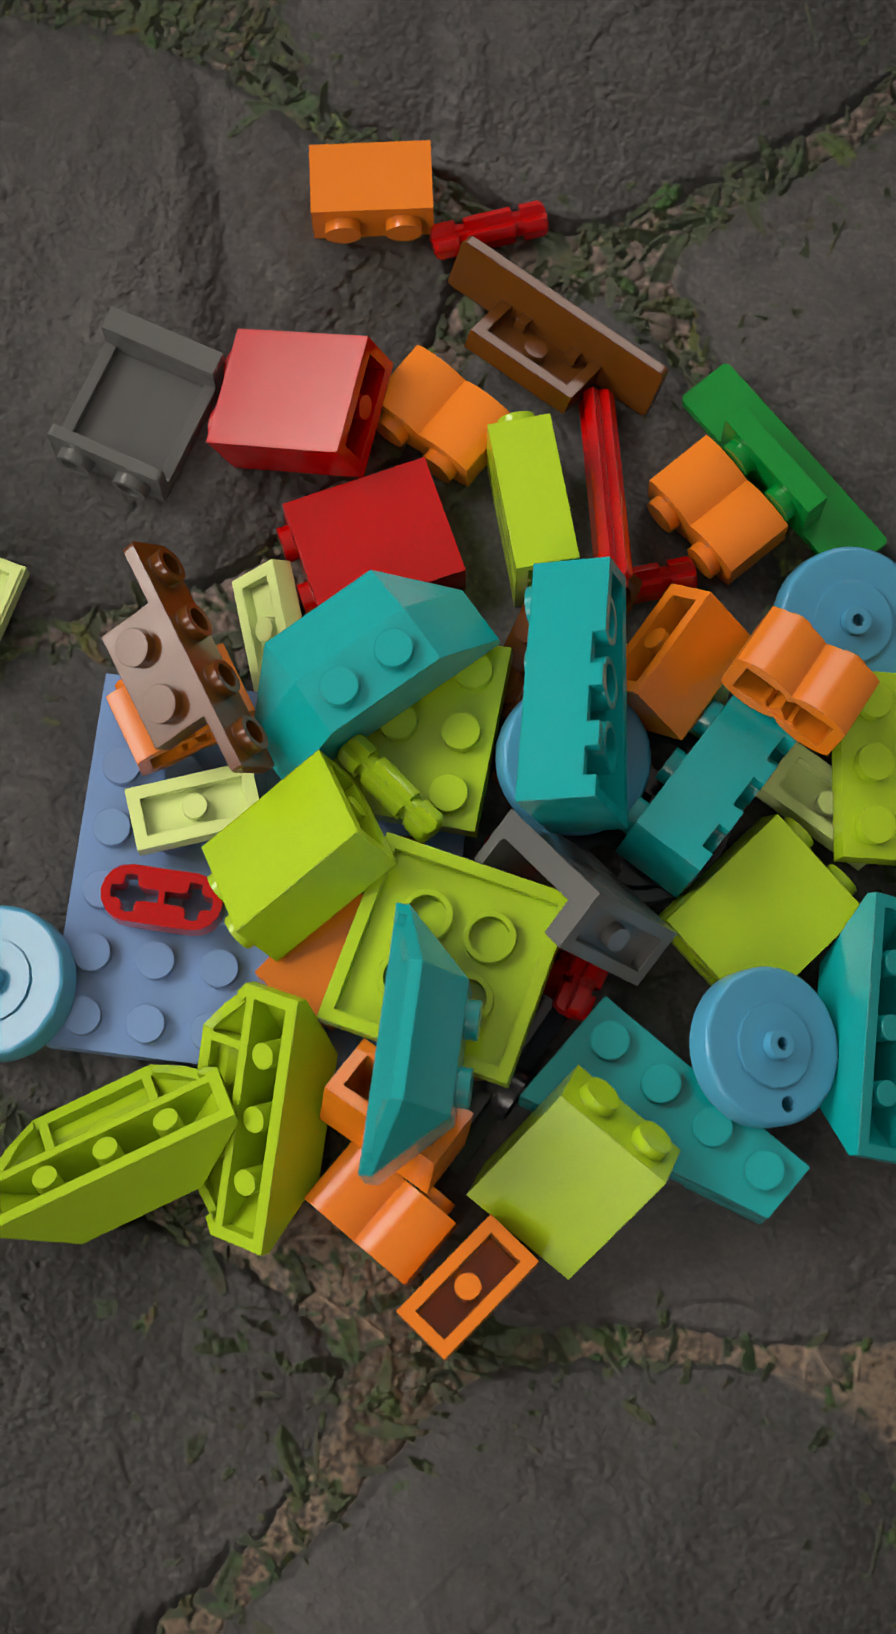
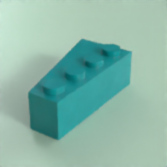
M611 557L536 563L533 565L532 586L526 588L524 598L529 629L527 650L524 658L525 680L515 802L551 834L628 829L626 577Z
M734 695L725 706L718 700H713L692 728L701 738L688 754L680 748L674 751L655 777L664 785L651 803L640 796L628 811V829H620L627 835L615 852L676 898L701 871L713 855L714 850L742 816L744 808L749 805L778 767L783 756L797 742L780 727L773 717L750 708Z
M606 996L523 1091L519 1099V1106L533 1112L577 1065H580L593 1077L601 1078L609 1083L617 1092L619 1099L644 1120L652 1121L659 1125L668 1134L671 1142L681 1150L669 1176L670 1179L684 1185V1188L759 1225L772 1215L810 1169L806 1163L765 1129L743 1126L730 1120L718 1111L702 1091L694 1070Z

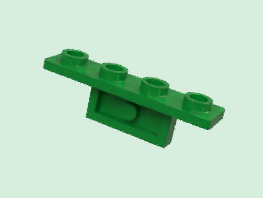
M722 364L683 395L682 406L711 439L728 454L743 475L773 504L784 520L816 555L839 547H862L876 552H880L885 547L887 538L730 364Z

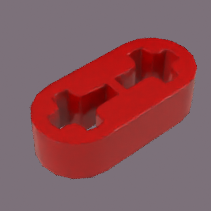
M125 864L112 869L104 878L100 888L101 901L109 916L118 924L127 927L187 936H203L214 931L222 922L225 914L224 902L212 890L207 876L199 873L138 864ZM130 880H138L141 891L148 895L158 896L157 903L136 901L133 911H125L121 900L114 897L116 890H127ZM200 889L205 901L213 905L210 911H200L197 920L189 921L184 908L168 905L169 898L187 900L191 898L193 890Z

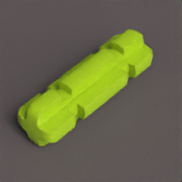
M357 734L353 736L337 753L340 764L354 778L360 776L359 781L362 783L361 785L396 820L403 819L402 824L417 842L425 843L434 837L445 823L442 814L428 799L421 801L420 791L386 757L379 758L378 749L364 735Z

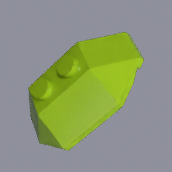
M252 981L245 983L237 991L238 994L224 1003L203 1024L197 1069L201 1070L203 1066L218 1068L239 1123L203 1186L198 1191L209 1211L206 1221L210 1235L263 1256L270 1253L304 1202V1197L314 1187L320 1177L327 1124L319 1118L324 1087L335 1075L338 1053L306 999Z
M150 1064L32 1120L0 1158V1238L84 1244L201 1188L239 1123L218 1068L203 1066L200 1070L181 1065Z

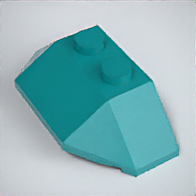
M369 570L264 644L254 718L260 723L267 735V749L274 761L273 769L282 780L318 749L333 761L337 758V753L341 747L357 734L364 735L365 737L369 736L498 646L500 640L463 590Z
M872 892L867 893L819 965L817 994L831 1016L838 1044V1062L835 1079L826 1099L819 1107L849 1156L896 1164V897Z
M396 903L358 1170L360 1179L364 1184L378 1186L451 1130L455 1126L457 1108L469 1109L472 1096L474 1068L463 1067L466 1040L478 1042L483 1001L472 999L473 992L469 979L410 904Z

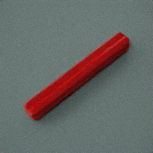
M590 387L583 392V399L579 402L593 558L611 557L626 577L627 588L629 585L628 580L633 575L615 397L607 388L597 390L594 387Z

